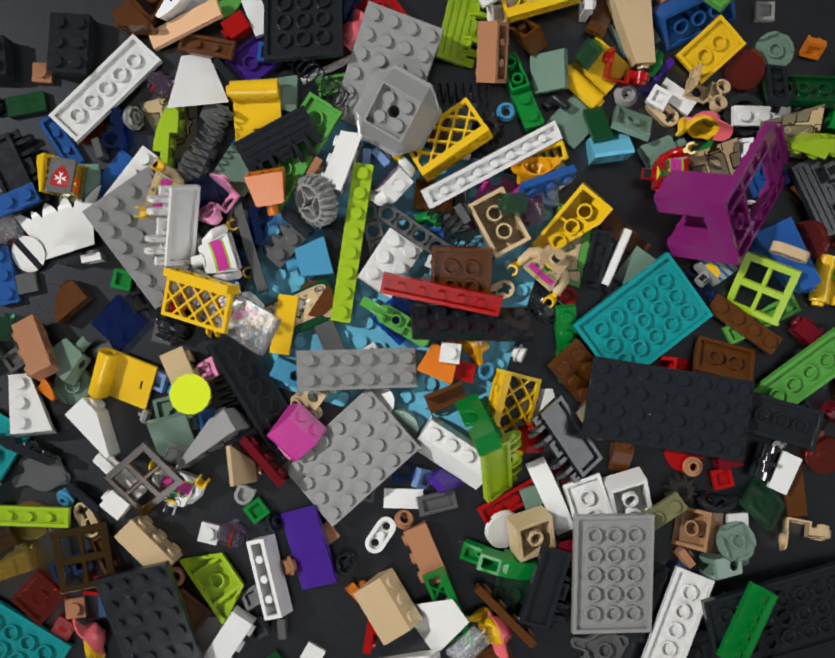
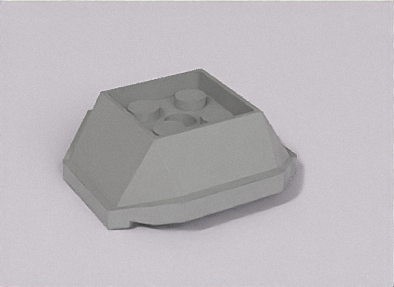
M399 65L371 73L353 109L358 132L363 135V139L394 157L424 148L442 114L433 84ZM394 105L400 110L397 117L391 113V108Z

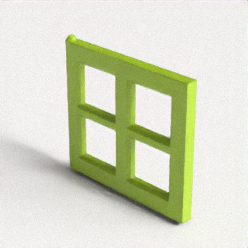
M748 250L726 299L748 315L774 326H779V320L802 271ZM751 261L768 267L761 284L745 278ZM773 270L791 276L784 292L766 286ZM741 285L757 291L751 307L734 301ZM762 294L780 300L773 316L756 310Z

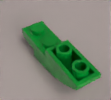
M517 53L508 54L507 83L505 85L512 104L516 109V114L521 119L523 127L527 132L543 126L544 120L531 92L530 83Z
M575 304L555 305L556 356L577 338V331L572 326L576 322Z
M467 538L464 541L460 554V559L476 564V570L517 580H530L536 564V559L532 558L520 562L509 549L505 548L504 552Z

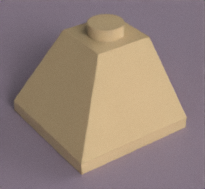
M238 443L226 446L230 487L259 481L260 476H263V469L247 450Z

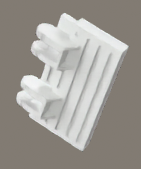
M199 185L159 186V195L147 196L148 202L163 203V207L147 208L146 213L148 215H166V217H157L156 234L145 235V241L160 242V246L144 247V253L163 254V256H155L154 265L175 266L192 264L191 257L195 256L201 189Z

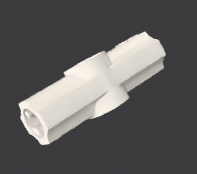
M98 453L93 460L105 474L120 462L115 456L106 459L101 453ZM126 468L115 477L126 490L138 481ZM142 484L131 494L138 500L148 489Z

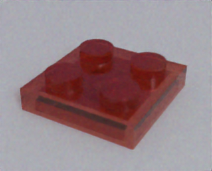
M38 569L10 600L40 626L66 599L68 594L60 595V586L41 569Z

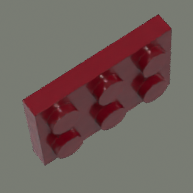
M252 434L246 435L239 441L278 488L289 479L288 472L283 465L279 466L276 463L275 455L269 449L267 451L264 449L262 440L256 434L254 436Z

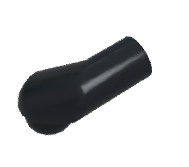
M553 94L545 98L542 106L546 110L558 106L566 112L570 108L571 103L559 94Z

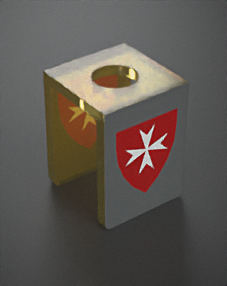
M52 157L45 191L57 197L81 200L87 167L77 164V161L73 159Z

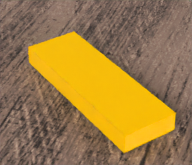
M279 294L270 353L290 355L299 297L285 294Z

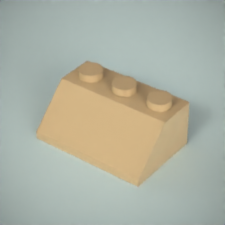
M393 568L379 572L353 593L383 645H387L407 633L423 620Z

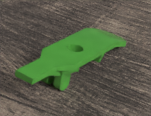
M365 296L361 300L359 305L373 312L378 321L420 347L426 346L430 342V340H412L409 316L390 305H379ZM393 317H399L400 322L394 324L392 322Z

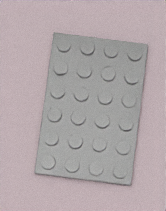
M368 1L341 87H344L345 91L349 92V98L342 107L338 108L344 113L340 120L357 126L353 109L371 73L399 65L427 81L445 29ZM345 92V96H344L342 102H341L339 105L335 106V107H338V106H340L342 103H344V101H345L346 98H347V93H346V92ZM344 93L338 96L335 105L341 100ZM394 105L391 108V113L397 117L400 110Z
M148 166L83 210L82 213L153 307L157 309L163 303L167 276H163L164 267L180 268L201 275H205L206 272L204 266L194 268L192 264L154 265L155 256H163V254L150 255L144 253V247L160 246V242L150 243L145 241V235L156 234L157 220L133 217V215L138 216L140 214V209L134 207H143L155 175L150 166ZM198 232L195 256L200 254L198 246L202 245V237ZM173 281L172 289L174 293H176L178 290H180V288L178 287L177 283Z
M366 389L326 426V432L313 448L296 462L291 459L283 465L288 475L314 505L316 504L317 509L332 527L422 448L371 389Z
M653 513L573 514L572 634L652 632L655 515Z

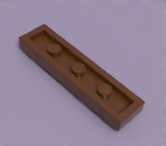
M716 294L707 306L715 318L768 355H772L783 340L720 294Z
M478 582L473 587L475 593L531 649L537 644L534 639L536 635L528 627L524 629L518 622L519 617L514 612L510 615L505 610L507 605L500 598L496 600L491 595L493 591L486 584L482 586Z

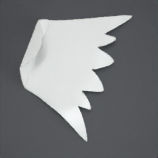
M101 185L94 189L83 203L81 196L76 199L74 207L71 206L68 198H63L59 204L58 211L51 205L44 203L43 218L33 211L30 212L32 220L22 215L14 216L26 233L42 244L45 251V260L95 245L94 227L82 211L97 201Z

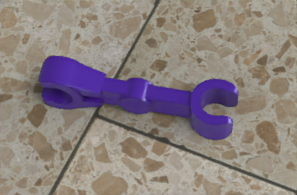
M669 57L658 75L656 74L647 88L644 87L638 91V96L641 92H646L648 97L652 87L658 83L661 76L668 72L675 63L672 58Z

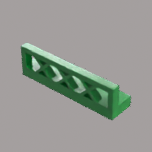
M444 566L422 575L433 602L438 601L436 598L439 592L447 595L446 600L453 599L464 615ZM439 575L440 583L438 586L429 583L428 579ZM469 624L450 643L461 638H465L467 644L475 642Z
M749 581L716 654L721 658H740L741 654V658H750L778 596L768 588Z

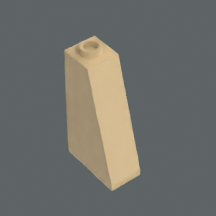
M606 0L630 69L637 68V71L649 70L656 63L651 0Z

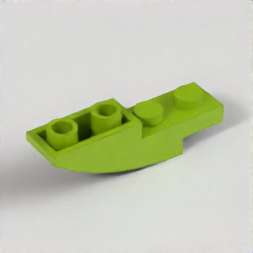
M166 106L155 132L152 151L160 155V160L174 169L175 158H173V150H176V139L174 137H182V131H185L183 112H186L187 106L167 108Z
M806 133L786 138L787 145L789 146L788 150L796 154L804 152L807 157L815 160L818 157L826 159L828 155L835 158V134Z

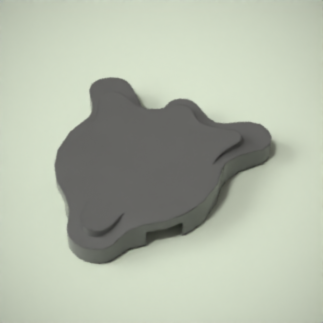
M36 440L27 442L34 445L32 448L40 452L42 449ZM53 453L51 457L56 458L54 465L51 466L28 457L22 458L19 461V465L25 471L14 477L12 484L14 487L28 485L39 491H49L60 485L69 484L72 476L64 467L61 461L62 458Z
M619 633L589 634L586 637L573 636L570 643L572 647L584 651V654L579 658H621L625 648L629 645V638Z

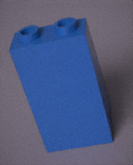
M792 217L760 229L749 248L754 253L802 271L793 292L801 294L817 289L815 285L822 283L810 255L807 263L802 264L775 255L769 251L772 241H780L807 251ZM773 270L772 274L786 288L791 276Z

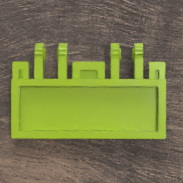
M448 0L441 27L445 30L435 56L436 59L460 67L473 68L474 60L467 58V56L477 59L476 50L471 49V45L477 46L478 21L475 19L487 21V13L480 11L481 5L478 0Z
M516 429L502 435L503 438L500 439L502 448L480 457L483 497L487 503L512 489L513 483L517 481L516 474L522 471V457L515 452L517 448L521 447V432Z

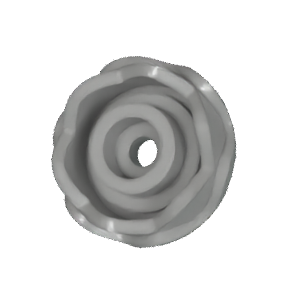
M621 84L613 93L615 103L625 108L633 106L638 99L637 89L631 84Z
M128 106L124 110L122 120L125 126L131 130H140L144 125V114L137 106Z

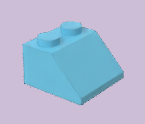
M615 131L612 132L613 140L594 144L590 136L585 142L588 164L594 165L629 159L635 153V148L629 135Z

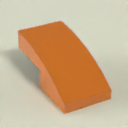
M48 378L41 380L36 389L51 401L56 402L58 398Z

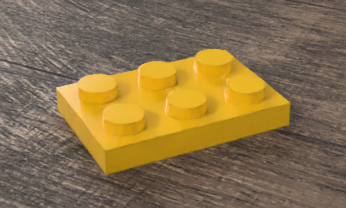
M720 14L680 50L675 57L689 73L699 63L703 64L698 82L701 85L747 43L723 15Z

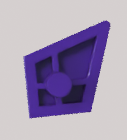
M439 468L427 478V481L440 494L462 487L465 482L442 468Z

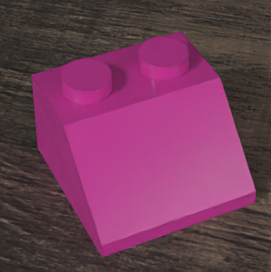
M299 402L286 408L266 436L296 462L319 442L327 428Z

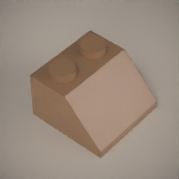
M688 506L689 509L675 517L672 544L705 553L718 552L716 536L723 524L724 513H716L703 508Z

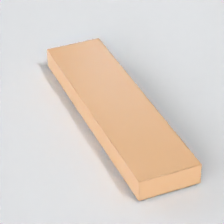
M209 0L156 27L155 29L158 33L156 35H149L153 49L158 51L223 18L224 15L218 0Z

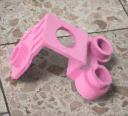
M210 173V177L229 193V196L221 206L218 203L209 201L207 205L199 209L198 219L201 222L216 226L223 219L221 213L227 214L241 195L233 189L232 185L229 184L230 180L225 175ZM232 199V202L227 207H225L227 202Z

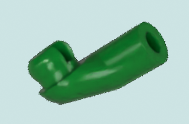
M655 48L656 63L646 71L650 73L652 78L655 77L663 65L664 53Z
M429 210L414 216L415 222L418 224L429 221L433 223L434 227L442 226V224L435 226L438 218L430 220L431 215L427 216ZM435 212L432 218L438 216L439 213ZM443 217L438 220L437 224L443 222Z

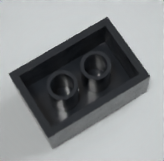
M50 12L46 71L52 76L86 79L94 72L97 22L90 14Z

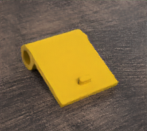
M595 37L581 54L568 65L569 90L589 108L600 107L605 102L603 99L605 95L616 85L614 82L601 80L604 70V63H602L603 54L610 47L598 37ZM616 52L608 77L620 80L624 76L625 71L630 69V66Z
M278 78L230 81L229 85H226V94L233 102L235 114V142L254 132L255 129H260L282 117Z
M817 254L815 268L822 283L815 285L817 289L809 292L808 301L811 302L812 306L823 307L824 304L835 306V280L833 278L835 256Z
M102 347L98 351L88 394L93 399L98 398L99 400L111 396L146 410L158 366L117 350Z

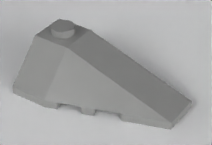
M222 407L214 412L215 415L207 421L175 466L176 470L191 467L209 455L208 451L213 452L224 447L223 442L239 438L254 427L251 421L234 407L227 409Z

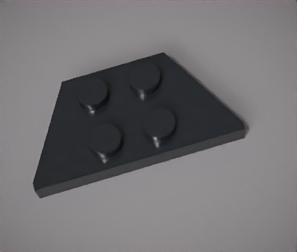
M334 220L331 224L323 227L335 279H337L345 222ZM365 232L358 275L370 258Z

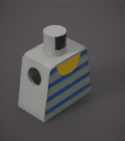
M697 260L693 268L699 275L694 279V282L699 287H704L707 283L713 287L737 271L741 264L732 265Z

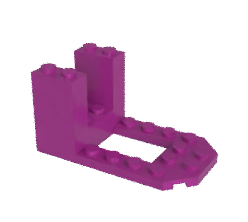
M765 121L761 129L758 130L754 141L750 143L748 151L742 157L741 163L734 170L733 175L671 170L658 191L655 192L654 202L657 205L658 212L683 215L680 222L677 223L674 232L667 240L671 256L732 265L741 264L785 185L786 176H782L784 165H788L789 153L784 125ZM763 161V173L766 175V184L760 190L758 198L752 204L749 212L745 191Z

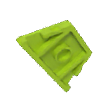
M224 552L181 559L179 562L221 624L225 623L246 585Z

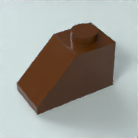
M125 0L110 13L116 19L113 23L121 32L125 29L129 35H156L158 33L131 0Z
M528 18L509 23V33L520 47L530 55L538 54L548 45L541 27Z
M66 280L60 285L61 289L56 292L54 321L56 323L64 324L93 299L77 280Z
M611 441L607 469L615 471L628 470L634 455L635 444Z

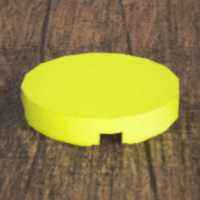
M185 374L178 377L170 388V401L173 407L187 415L202 412L211 400V388L208 382L195 374Z

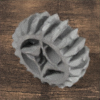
M310 173L298 179V182L295 184L296 189H294V193L296 196L294 199L299 209L298 213L302 214V219H306L307 224L317 228L331 224L339 211L337 207L339 202L336 200L337 195L334 193L335 188L331 187V182L327 181L326 177L321 176L320 173Z

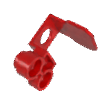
M610 47L608 51L604 52L602 58L604 70L601 80L624 85L631 84L633 86H645L646 82L649 81L650 73L626 70L623 80L608 77L615 55V47Z

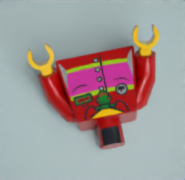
M689 142L686 147L672 148L659 155L658 159L653 162L652 168H642L641 180H652L651 190L658 191L664 178L667 177L671 170L689 171L690 156L686 155L687 153L697 155L699 151L691 152V147L698 144Z

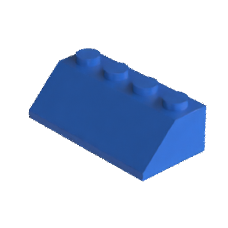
M668 0L652 7L653 26L661 38V43L666 51L694 39L720 14L728 22L736 20L735 0L721 12H718L703 0Z

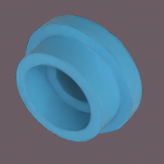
M504 102L498 106L496 114L499 120L510 122L516 115V109L513 104ZM508 110L510 114L505 116L502 111Z
M483 361L481 366L477 365L476 374L482 380H490L495 375L496 368L490 361ZM483 367L489 368L488 374H483Z
M66 488L57 492V500L61 505L72 506L75 503L76 497Z

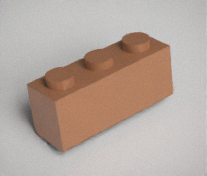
M478 21L476 83H507L509 22Z
M32 314L11 325L13 330L12 337L19 346L18 354L24 360V370L28 377L41 381L60 370L42 320Z
M426 520L412 525L404 530V535H402L405 546H409L412 551L409 555L413 565L417 564L420 570L417 574L421 583H424L423 574L443 566L445 567ZM439 575L428 579L432 585L440 582Z

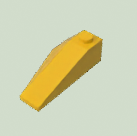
M583 181L531 245L542 248L550 245L555 250L560 249L587 231L600 225L613 210V207Z

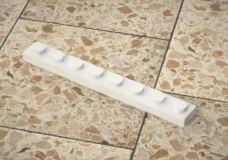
M555 120L420 191L429 209L434 208L563 139Z

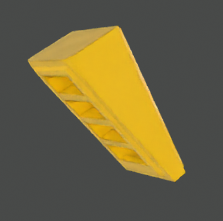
M563 140L529 156L542 157L541 154L545 153L546 157H551L549 151H553L554 157L559 158L557 149L560 148L563 155L560 157L561 163L571 160Z
M41 153L37 155L36 160L39 192L57 196L56 192L45 191L47 184L46 177H48L47 170L49 171L47 164H50L52 157L58 156Z

